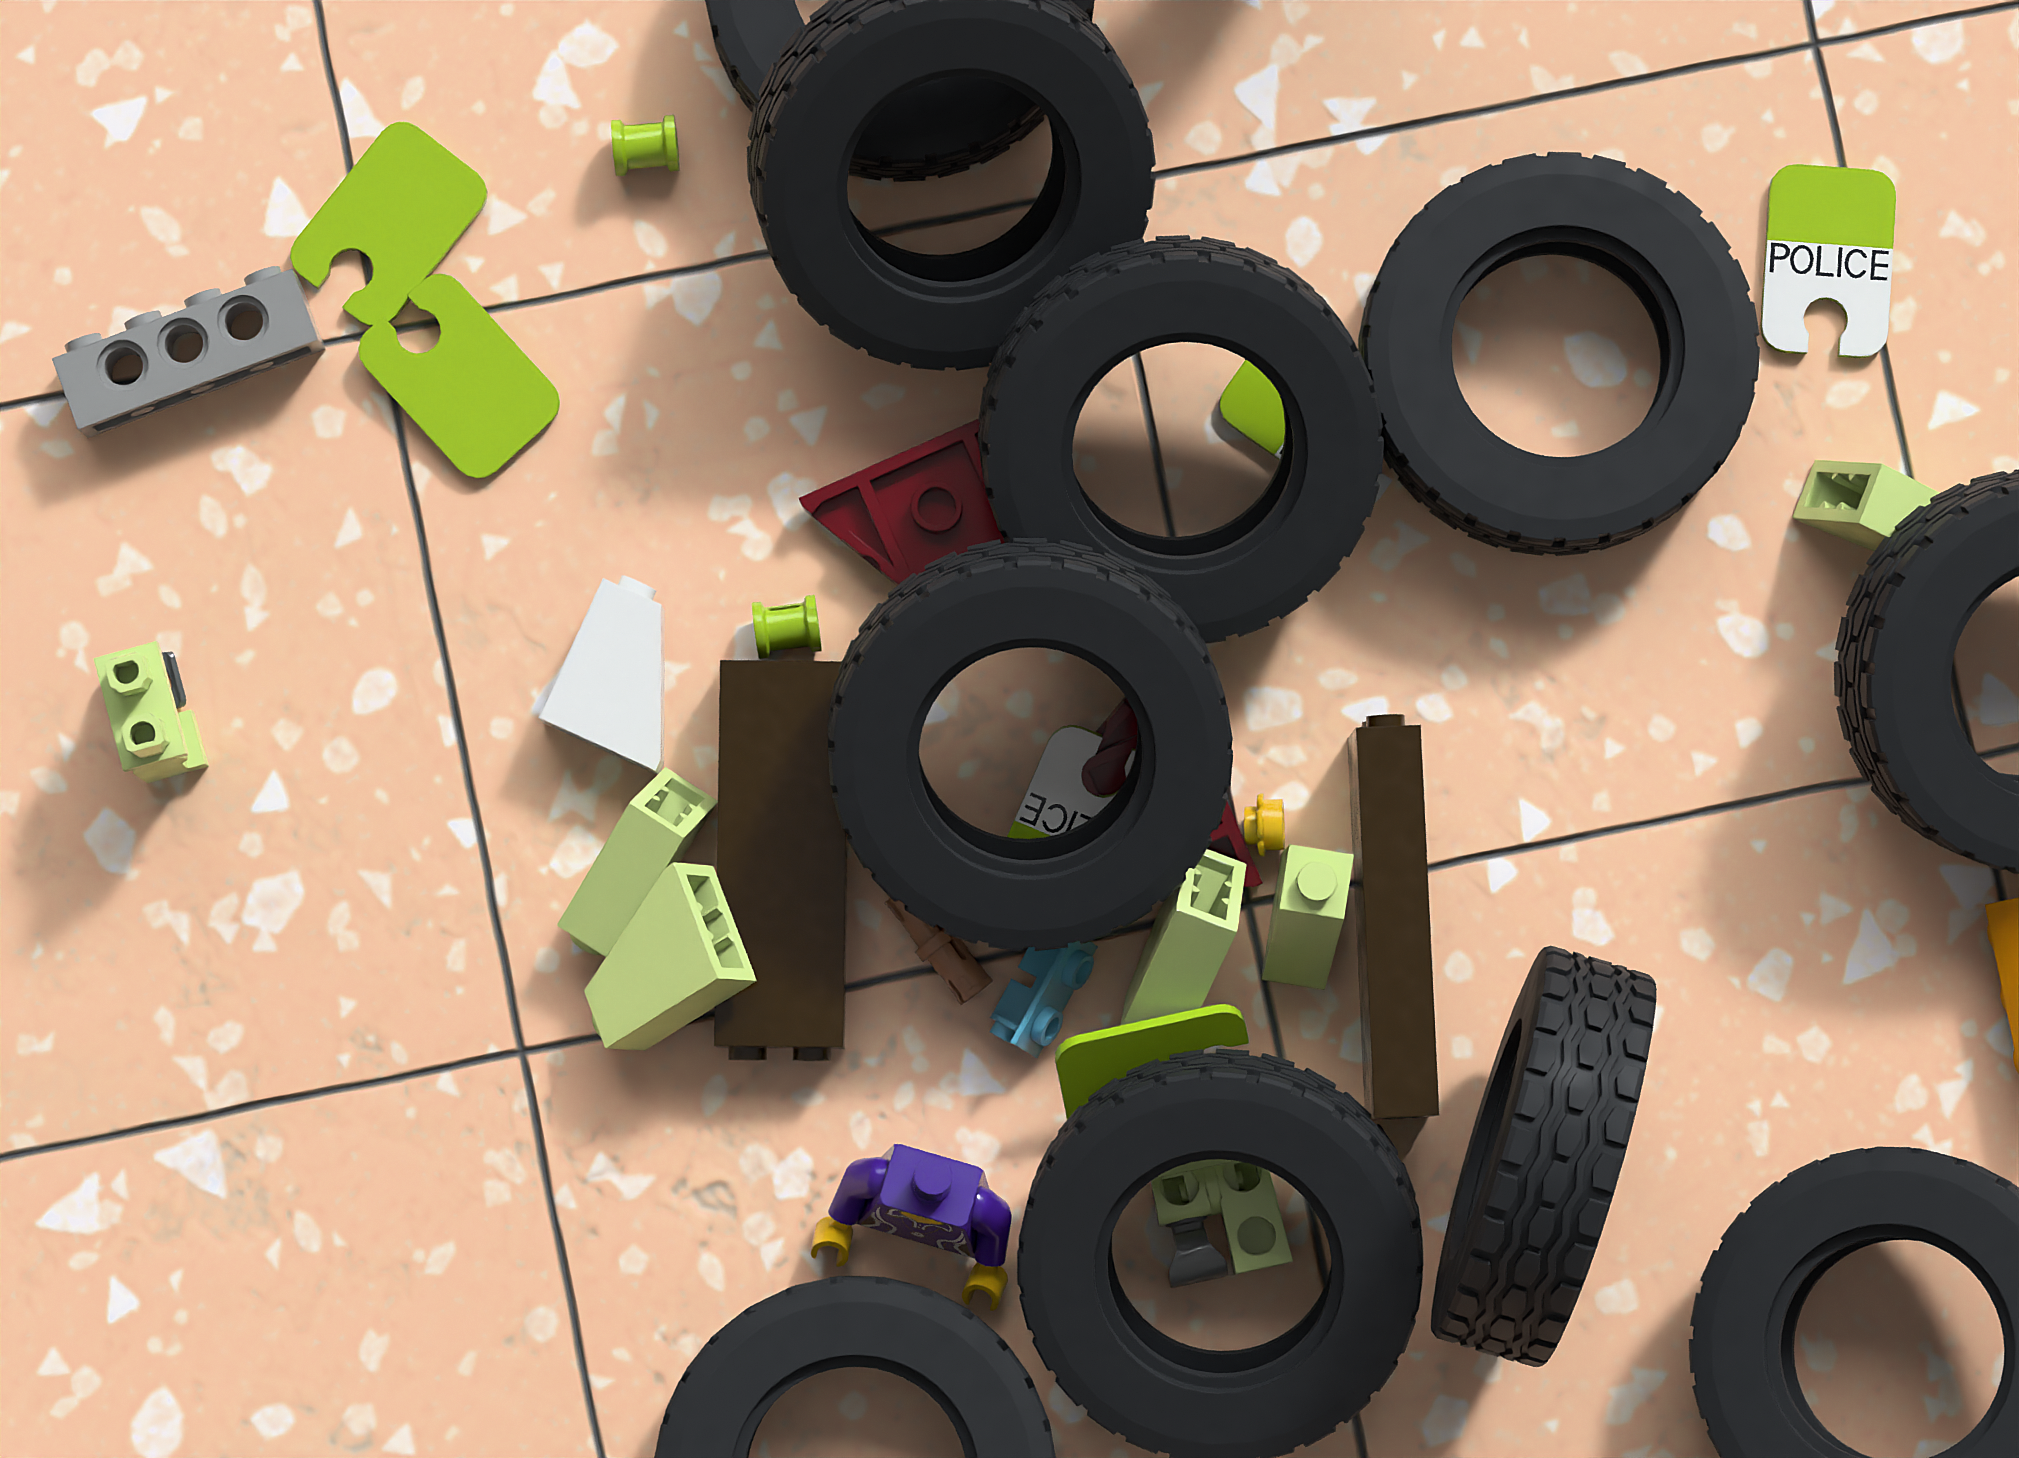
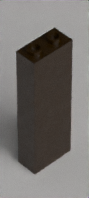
M720 660L717 877L757 980L715 1007L714 1046L717 1048H728V1060H767V1048H792L793 1061H831V1049H845L848 835L841 827L832 798L827 726L834 682L839 675L838 669L842 661Z
M1405 715L1366 716V721L1362 722V727H1356L1347 738L1352 850L1354 855L1353 872L1364 1107L1371 1113V1120L1428 1118L1439 1116L1421 725H1405Z

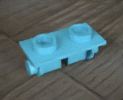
M1080 941L1068 943V948L1035 951L1034 947H1028L1018 968L1036 977L1032 988H1029L1011 978L994 1012L990 1016L995 1022L989 1032L1010 1044L1016 1045L1031 1056L1038 1058L1043 1047L1051 1044L1057 1037L1063 1023L1062 1012L1074 990L1081 988L1088 980L1094 965L1093 955L1098 946L1091 941L1082 945Z

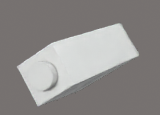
M625 575L621 576L618 584L603 578L538 718L548 726L658 775L664 766L665 610L660 603L653 601L657 591L652 587Z

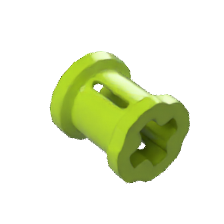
M665 115L662 122L624 125L621 120H611L612 149L616 176H626L629 169L667 166L670 172L680 171L675 115Z
M815 595L805 596L802 603L764 607L761 601L751 603L759 659L769 658L771 651L809 647L812 652L822 651Z

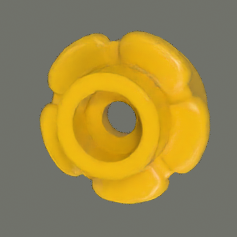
M1260 793L1257 795V806L1244 807V833L1246 845L1258 844V854L1261 857H1265L1266 851L1285 850L1283 799L1264 800V793Z

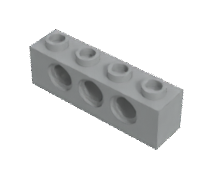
M279 266L263 268L247 275L244 278L246 285L225 294H222L219 288L208 289L185 299V309L163 317L159 310L146 312L127 320L124 323L126 331L102 339L100 333H92L64 345L66 353L53 357L52 361L78 430L87 438L325 350L326 348L299 277L293 269L281 272ZM245 311L261 313L263 325L260 332L254 338L249 340L233 338L231 328L234 319L239 314ZM187 333L201 335L203 347L196 359L187 363L174 361L172 348L180 336ZM128 355L141 357L143 370L140 377L129 385L115 384L112 373L117 361Z

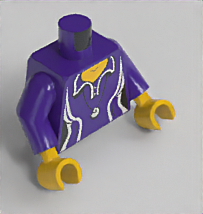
M894 1144L881 1157L855 1160L846 1168L828 1209L830 1216L820 1219L816 1224L811 1249V1257L813 1259L816 1258L819 1248L834 1246L839 1249L836 1266L841 1267L845 1265L848 1261L853 1236L852 1225L858 1224L974 1258L977 1263L973 1266L961 1294L962 1300L966 1305H969L975 1290L980 1289L987 1292L992 1298L990 1311H994L997 1308L1008 1282V1275L1001 1265L1006 1260L1012 1214L1007 1202L989 1188L983 1169L903 1144Z

